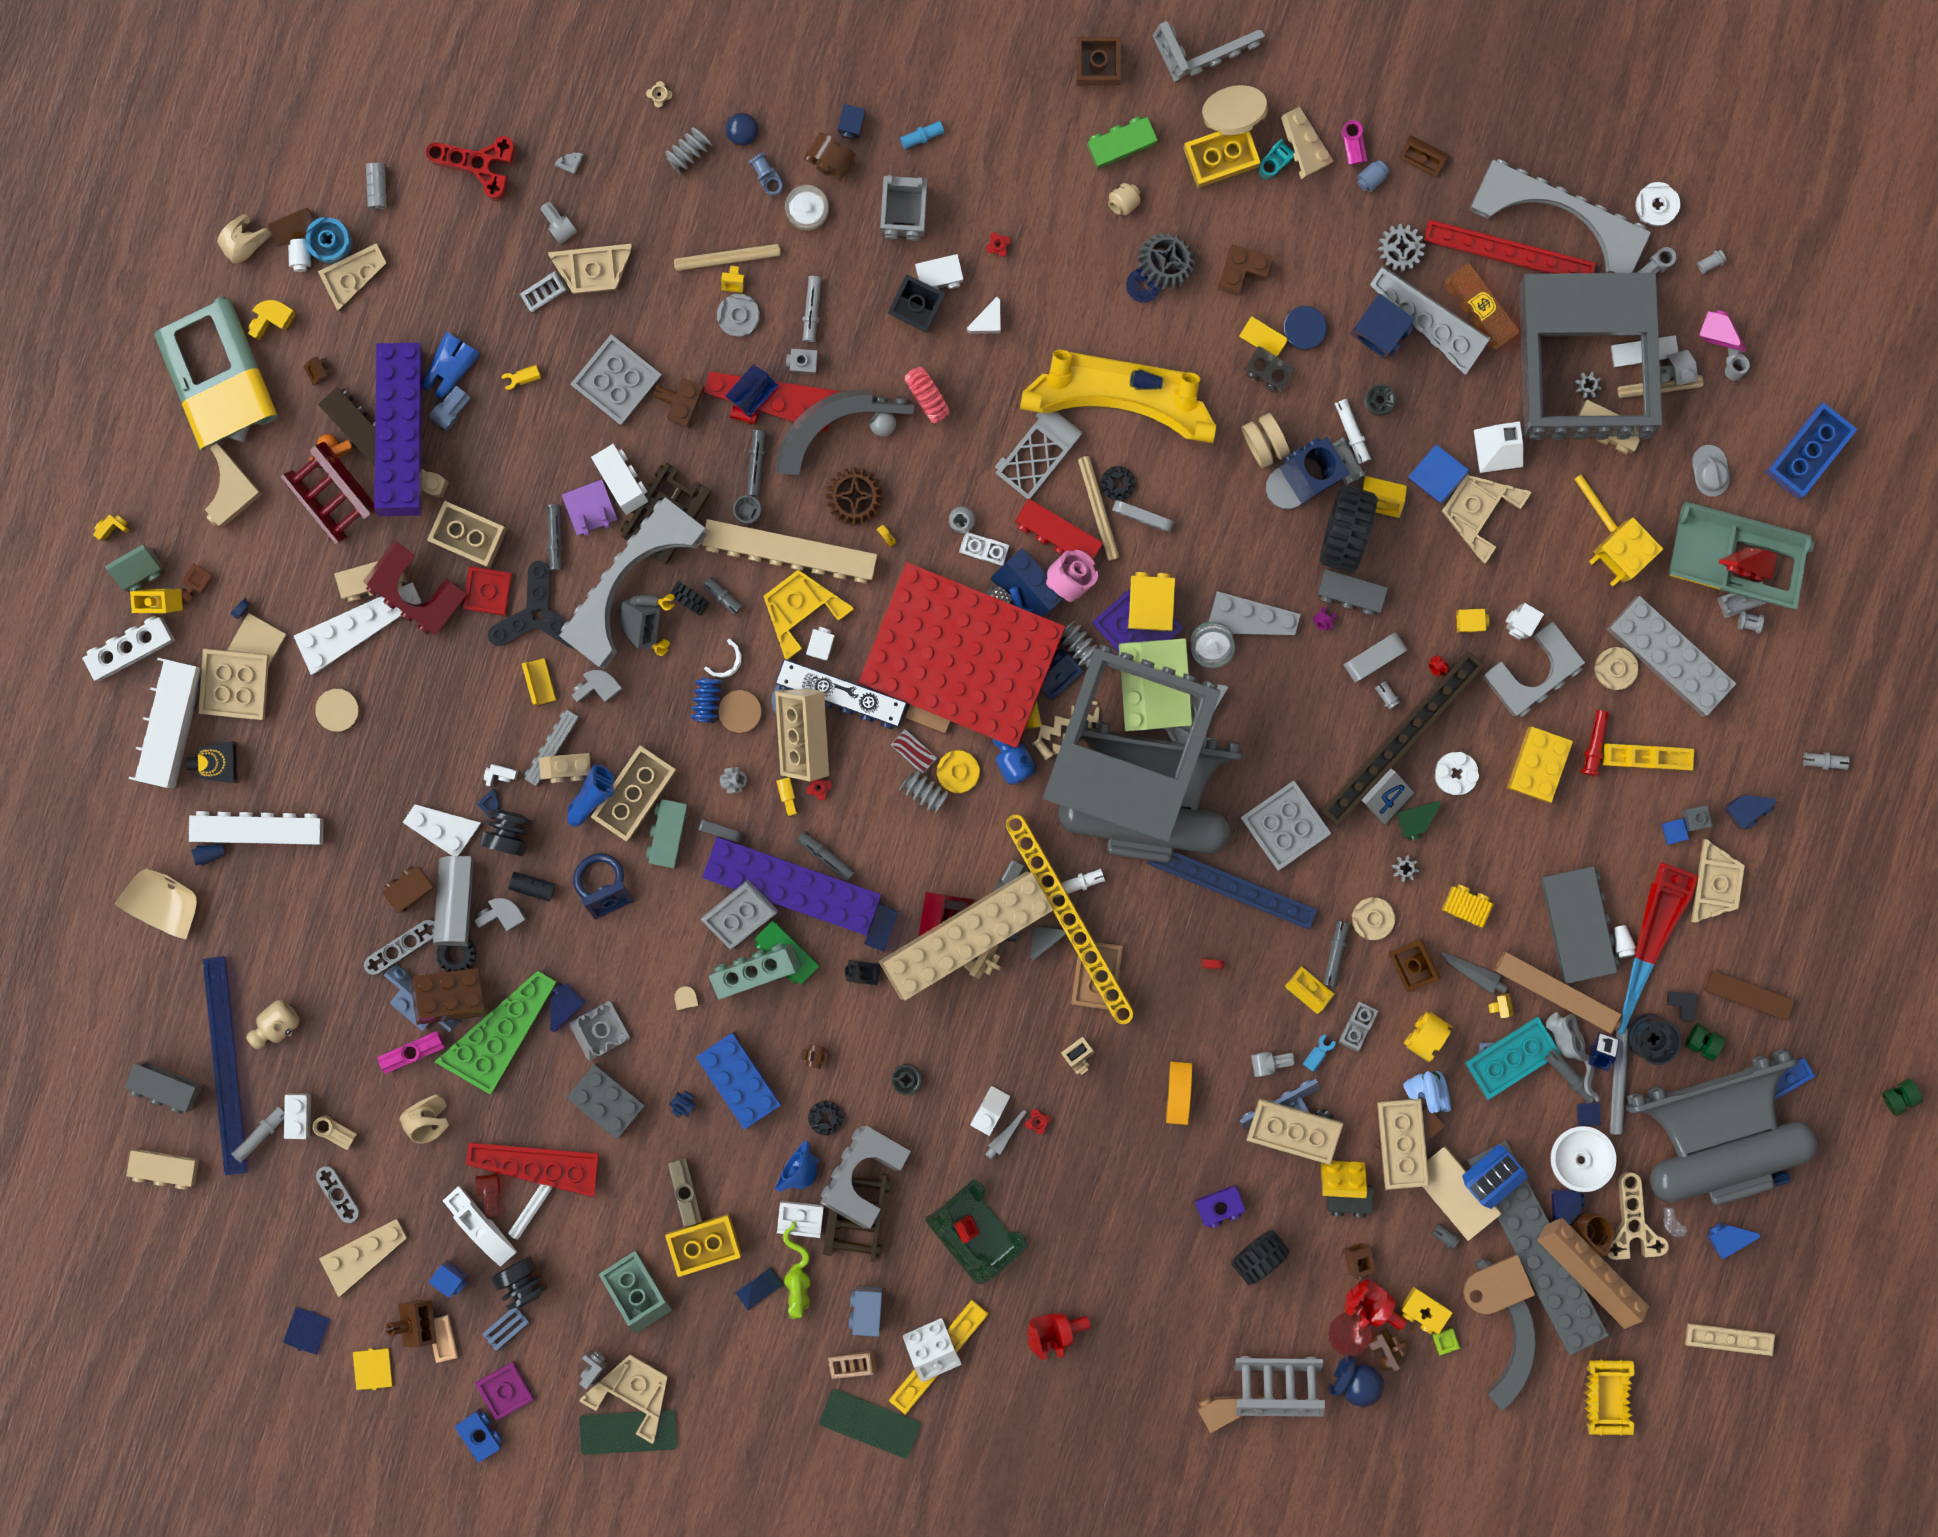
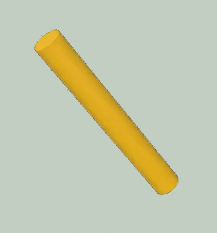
M1582 474L1576 477L1575 481L1609 531L1613 532L1618 528Z

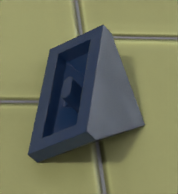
M769 1267L735 1293L746 1309L749 1310L782 1286L783 1283L773 1269Z

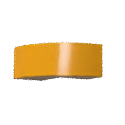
M1170 1062L1166 1123L1188 1125L1192 1063Z

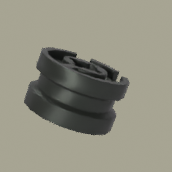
M1385 384L1372 386L1364 397L1366 409L1376 416H1383L1389 413L1396 402V395L1393 389ZM1379 395H1381V397L1384 400L1382 404H1379L1376 401V398Z
M910 1064L898 1066L891 1078L894 1090L902 1095L915 1093L920 1088L922 1082L919 1070ZM905 1075H908L911 1079L908 1084L902 1081Z

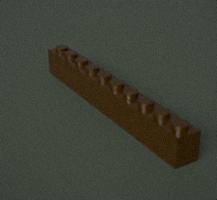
M1469 651L1465 652L1450 668L1449 672L1439 680L1319 812L1334 826H1338L1485 665Z

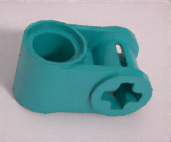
M1282 138L1272 147L1259 165L1258 173L1264 180L1273 179L1294 158L1293 154L1295 151H1292L1283 143L1284 140ZM1271 164L1274 167V172H1266L1263 166Z

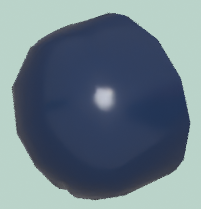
M736 113L729 117L725 124L726 137L735 145L747 146L754 142L758 135V124L749 114Z

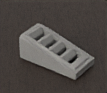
M554 271L520 293V296L532 313L561 296L570 288L559 271ZM552 280H555L560 289L557 290ZM545 284H548L549 288L552 291V294H549L548 290L545 287ZM537 289H540V290H541V292L543 293V295H544V297H545L544 299L541 298V296H540V294L538 293ZM530 293H533L538 302L537 304H534L529 295Z

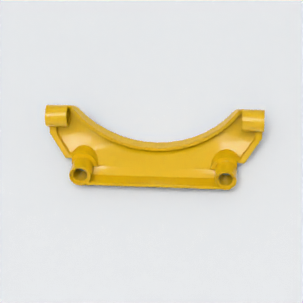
M1065 350L1053 352L1050 373L1042 374L1029 387L1023 390L1020 405L1021 410L1044 414L1082 406L1124 409L1153 418L1172 428L1186 439L1213 443L1216 431V424H1214L1204 403L1197 401L1200 377L1197 374L1078 354Z

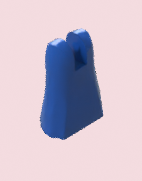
M446 331L430 368L424 377L423 388L429 391L439 378L442 380V383L435 395L442 399L453 389L482 353Z
M594 765L580 792L568 806V823L571 826L578 827L582 825L596 807L614 795V787L612 785L614 783V775L609 769L602 765Z

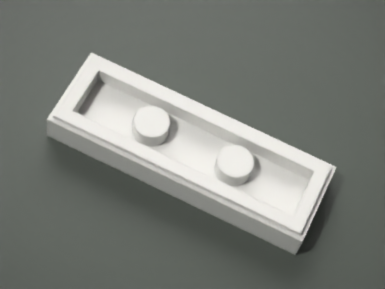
M1676 335L1658 338L1659 360H1665L1667 355L1678 352ZM1641 341L1610 346L1614 368L1642 363Z

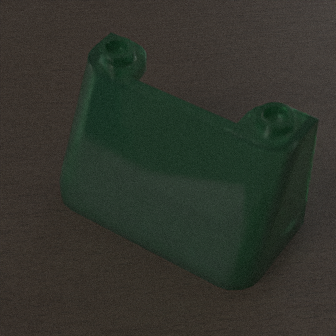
M972 1179L926 1217V1222L970 1278L980 1285L993 1279L1029 1246L1026 1243L1025 1237L1020 1232L1007 1231L982 1200L985 1197L983 1185ZM971 1214L980 1234L970 1241L963 1243L954 1223Z

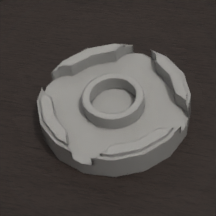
M733 294L720 303L717 309V320L720 328L726 334L733 337H744L750 335L757 328L760 321V311L751 297L744 294Z
M1280 468L1273 471L1266 482L1268 499L1274 506L1282 509L1298 507L1301 502Z

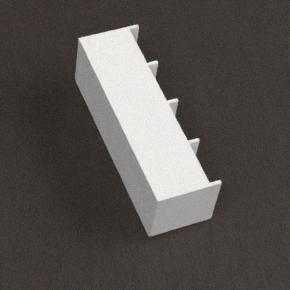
M158 658L157 660L164 662L157 688H150V690L156 691L150 717H143L144 720L149 721L142 748L136 747V749L142 750L136 776L129 777V779L165 788H175L201 683L202 668Z

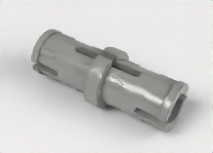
M1804 752L1803 758L1812 759L1803 760V766L1822 767L1825 770H1828V768L1848 770L1849 767L1848 764L1840 763L1849 762V756H1834L1825 752L1824 754Z

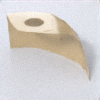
M149 869L140 871L115 902L116 906L139 920L182 939H187L197 904L193 891L169 876ZM165 878H168V879L172 880V881L175 882L176 884H174V883H172V882L166 880ZM168 884L174 886L175 889H170L168 887Z

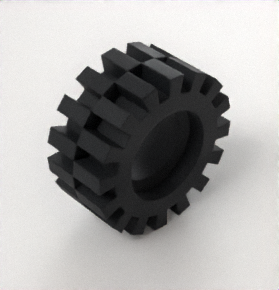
M679 581L670 592V594L675 596L676 601L699 616L703 615L711 603Z
M468 938V946H460L464 950L465 955L459 963L452 962L448 957V951L453 946L438 945L436 960L439 962L440 968H443L446 972L470 969L476 961L475 957L477 955L475 945L471 942L472 940Z

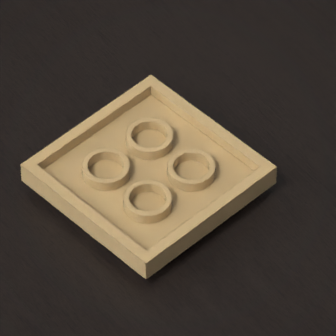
M203 649L198 714L264 720L269 655Z

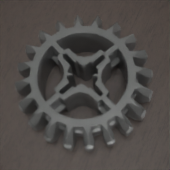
M1162 232L1158 233L1157 237L1151 235L1149 240L1143 242V246L1139 249L1140 254L1137 257V261L1140 262L1138 269L1143 270L1141 277L1148 276L1147 283L1155 282L1154 288L1159 284L1162 290L1166 289L1167 286L1171 290L1176 285L1181 287L1194 272L1192 267L1195 266L1196 261L1192 260L1195 253L1189 252L1191 245L1185 246V239L1178 240V234L1174 237H1171L1170 232H1167L1165 237ZM1156 248H1168L1167 250H1164V251H1163V250H1160V249L1155 250ZM1168 255V258H1167L1168 261H1167L1166 266L1164 267L1165 258H1166V256ZM1167 271L1178 272L1176 274H1165Z

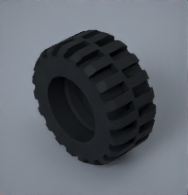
M1348 485L1340 487L1322 543L1319 557L1322 565L1349 573L1355 572L1358 569L1376 512L1378 497L1374 493Z

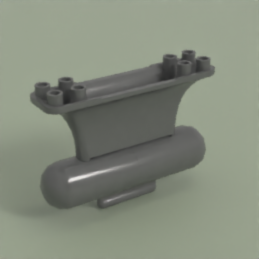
M1086 720L1080 739L1087 744L1089 749L1174 778L1186 744L1117 734V732L1110 731L1111 725L1107 722L1097 721L1096 729L1088 728L1089 720ZM1205 737L1204 745L1201 747L1169 842L1063 805H1059L1058 808L1060 824L1067 832L1108 839L1107 851L1111 855L1168 863L1171 861L1173 849L1207 854L1216 853L1222 850L1228 843L1230 825L1222 813L1199 809L1200 801L1206 784L1216 769L1228 761L1243 758V752L1239 751L1240 744L1237 741L1226 740L1225 748L1218 747V739Z
M1785 1049L1773 1051L1772 1056L1774 1060L1771 1061L1769 1057H1764V1055L1751 1058L1753 1066L1744 1068L1742 1071L1672 1092H1665L1664 1088L1657 1086L1647 1089L1649 1094L1647 1098H1644V1095L1639 1094V1092L1627 1095L1628 1104L1625 1105L1626 1111L1630 1113H1644L1654 1118L1667 1132L1678 1155L1656 1164L1651 1171L1650 1186L1657 1198L1666 1203H1675L1709 1193L1714 1205H1722L1773 1189L1772 1173L1805 1164L1815 1157L1818 1151V1138L1808 1124L1798 1121L1778 1126L1776 1121L1774 1098L1777 1083L1785 1071L1797 1065V1059L1791 1056L1790 1051H1785Z

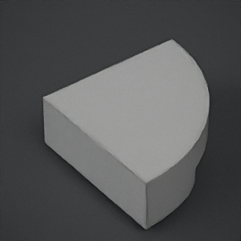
M576 152L566 154L556 161L555 166L575 175L584 155Z

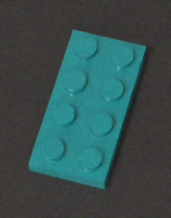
M1535 1017L1465 1061L1464 1064L1485 1098L1489 1100L1546 1064L1548 1061L1544 1057L1546 1054L1550 1056L1548 1054L1550 1050L1555 1049L1559 1055L1561 1053L1539 1017Z

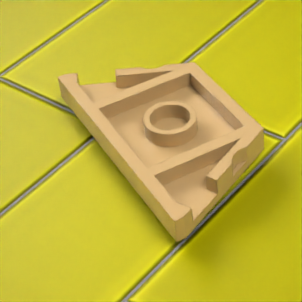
M632 244L548 252V255L573 294L617 290L632 250Z
M1703 839L1691 922H1699L1700 920L1714 917L1739 907L1745 866L1706 839Z

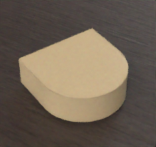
M683 986L676 991L675 1003L677 1010L699 1005L693 988Z

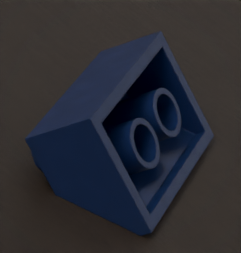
M1023 548L990 578L996 586H1001L1009 594L1010 588L1017 587L1023 607L1033 609L1034 614L1045 617L1064 599L1047 586V574Z

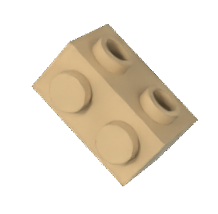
M589 753L539 758L541 780L550 779L551 783L564 782V778L570 777L571 781L584 780L583 776H587L591 770Z

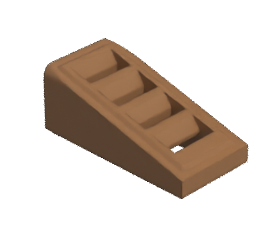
M874 1350L828 1357L831 1379L873 1375L877 1372ZM864 1358H866L867 1368H865ZM855 1359H858L859 1370H856ZM846 1360H849L851 1371L847 1370ZM837 1361L841 1362L842 1372L840 1373L838 1371Z

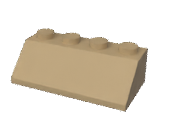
M813 689L775 691L780 774L810 782L829 776L824 691Z

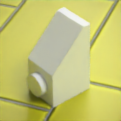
M991 1086L970 1125L990 1136L1010 1096Z

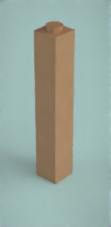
M1507 952L1502 953L1493 970L1611 1034L1612 1031H1617L1621 1024L1619 1019L1621 1014Z

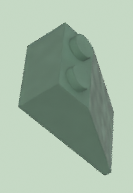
M636 1251L599 1274L628 1327L635 1334L672 1311L662 1291Z

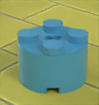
M322 217L313 221L307 228L306 247L319 261L331 265L347 258L353 248L352 236L339 220ZM327 237L331 238V244L327 243Z

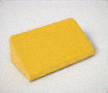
M1252 316L1239 335L1240 338L1274 359L1277 358L1288 340Z
M1302 966L1285 985L1291 993L1317 1014L1326 1007L1334 996L1331 990Z

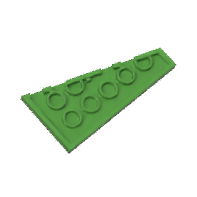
M537 971L439 1057L435 1063L491 1095L557 981Z

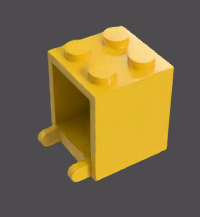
M1634 518L1623 522L1593 551L1596 555L1589 563L1592 565L1600 559L1617 576L1610 582V585L1613 587L1619 581L1623 583L1635 577L1663 548Z

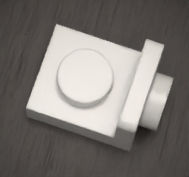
M491 764L490 768H486L484 774L486 786H493L495 775H498V780L510 783L511 779H517L519 771Z

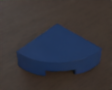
M494 789L476 803L486 815L488 810H498L499 799Z

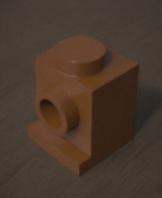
M1360 1243L1342 1249L1343 1254H1345L1349 1275L1356 1279H1364L1369 1276L1368 1274L1376 1272L1370 1246Z

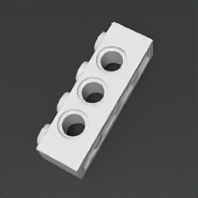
M152 616L144 621L145 625L139 628L137 626L131 627L125 631L126 635L120 638L115 636L107 640V645L99 649L97 646L86 652L87 656L82 659L94 681L100 682L175 642L164 618ZM149 631L152 639L150 642L145 643L143 641V634ZM126 642L132 643L133 648L130 653L124 652L123 647ZM111 652L113 654V661L107 664L104 657L106 653Z

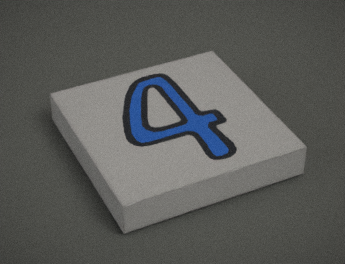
M1390 769L1367 793L1362 801L1385 825L1414 792L1393 769Z

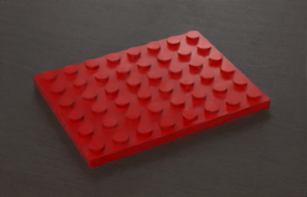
M906 562L858 683L1018 748L1066 626Z

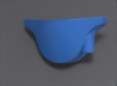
M804 1140L782 1170L775 1186V1190L778 1192L788 1188L804 1189L815 1181L817 1177L816 1164L819 1158L810 1153V1144Z

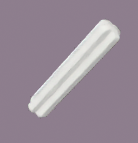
M539 1186L509 1231V1235L516 1240L520 1238L552 1190V1187Z

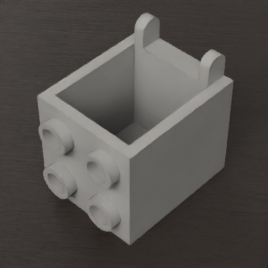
M884 176L880 229L881 235H885L886 239H898V236L907 237V240L919 241L920 238H924L928 189L927 179H923V177ZM893 223L914 224V226L893 225Z

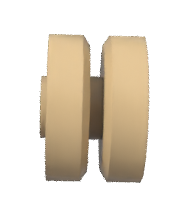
M1270 413L1259 417V427L1254 422L1241 426L1246 442L1262 469L1273 464L1272 453L1279 460L1290 455L1285 437Z

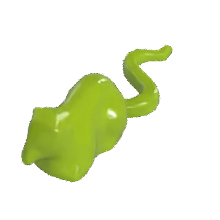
M795 1221L791 1222V1227L786 1229L783 1234L785 1244L802 1255L801 1262L794 1264L784 1278V1283L790 1292L788 1313L791 1319L801 1318L804 1309H808L810 1306V1298L808 1296L810 1278L802 1270L808 1264L810 1255L803 1246L789 1239V1233L796 1228Z

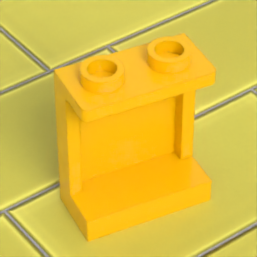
M1136 572L1135 576H1131L1128 629L1172 631L1175 578H1170V574L1157 573V577H1148L1149 573Z

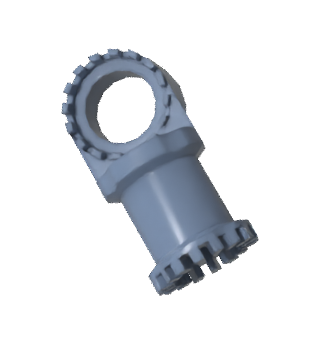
M765 152L757 154L758 157L755 155L748 163L753 165L756 170L757 178L763 189L771 197L779 196L783 191V184L776 170L771 168L766 159L767 155ZM770 181H777L779 183L777 191L771 192L767 189Z

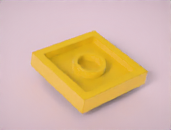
M1332 1160L1330 1165L1321 1162L1322 1196L1366 1198L1365 1162Z

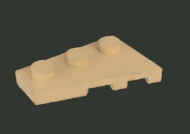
M1300 107L1281 117L1288 141L1293 144L1295 150L1293 154L1295 162H1299L1301 168L1299 172L1301 179L1334 162Z
M376 243L318 271L337 311L387 262Z

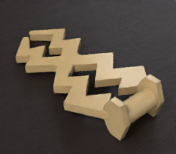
M1093 701L1092 705H1097V701ZM1071 706V715L1075 706ZM1099 707L1095 709L1094 716L1088 714V728L1092 729V722L1097 723L1099 721ZM1055 716L1054 728L1046 725L1040 726L1038 739L1032 744L1041 752L1045 760L1052 755L1058 754L1061 746L1053 744V751L1051 752L1042 739L1050 741V734L1060 737L1061 725L1068 726L1070 719Z

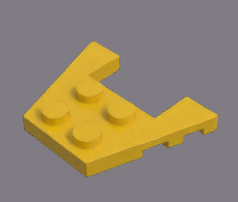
M799 570L764 595L786 660L802 649L789 630L820 606L826 604L838 621L854 610L851 605Z

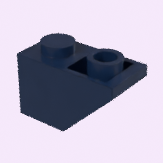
M1739 795L1723 809L1739 829L1746 827L1748 830L1758 822L1756 819L1760 815L1766 816L1775 809L1773 805L1777 801L1775 798Z

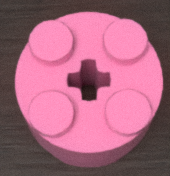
M1068 550L1049 567L1046 584L1059 596L1069 602H1073L1096 583L1098 571L1095 572L1093 567L1095 563L1085 552Z

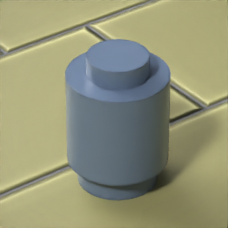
M1380 160L1372 162L1357 176V184L1363 191L1368 190L1372 192L1387 179V175L1390 173L1389 169Z

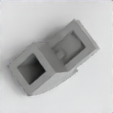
M592 670L583 674L588 682L586 684L584 682L578 684L573 689L575 693L571 696L579 703L595 690L604 702L607 703L622 691L623 688L609 673L601 670Z
M496 898L488 901L492 910H489L488 907L477 914L479 918L474 921L480 928L498 917L505 930L509 931L527 920L519 905L513 900Z

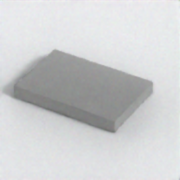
M747 880L703 915L701 921L731 950L773 917L778 910Z

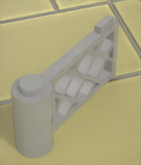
M1057 411L1049 414L1037 413L1036 417L1038 420L1008 458L1002 457L995 466L998 469L996 474L1027 499H1030L1083 434L1080 429ZM1036 429L1044 434L1045 443L1032 445L1031 435ZM1047 437L1053 442L1047 443ZM1029 439V445H1024ZM1057 444L1063 449L1058 457L1049 458L1047 445ZM1045 446L1046 459L1034 460L1032 447ZM1030 447L1031 460L1018 462V451L1021 448ZM1015 456L1016 462H1010ZM1055 460L1053 464L1050 466L1049 461ZM1047 461V471L1045 474L1035 475L1034 462ZM1031 463L1033 475L1020 477L1019 464ZM1016 464L1017 477L1008 478L1002 473L1007 465ZM1041 477V479L1036 484V478ZM1033 478L1034 487L1029 494L1021 489L1020 479ZM1011 480H1018V485Z

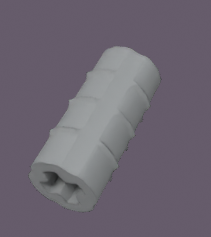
M368 163L366 164L368 208L385 209L387 208L385 164Z

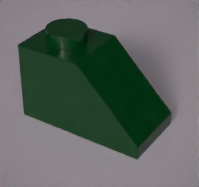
M1440 801L1395 813L1402 838L1408 837L1409 841L1421 838V833L1427 831L1441 805Z

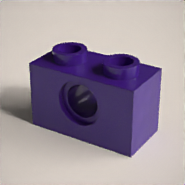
M1235 1185L1194 1200L1203 1225H1209V1228L1221 1225V1220L1226 1218L1230 1220L1237 1219L1242 1216V1212H1245ZM1219 1202L1226 1204V1210L1223 1213L1215 1212V1205Z

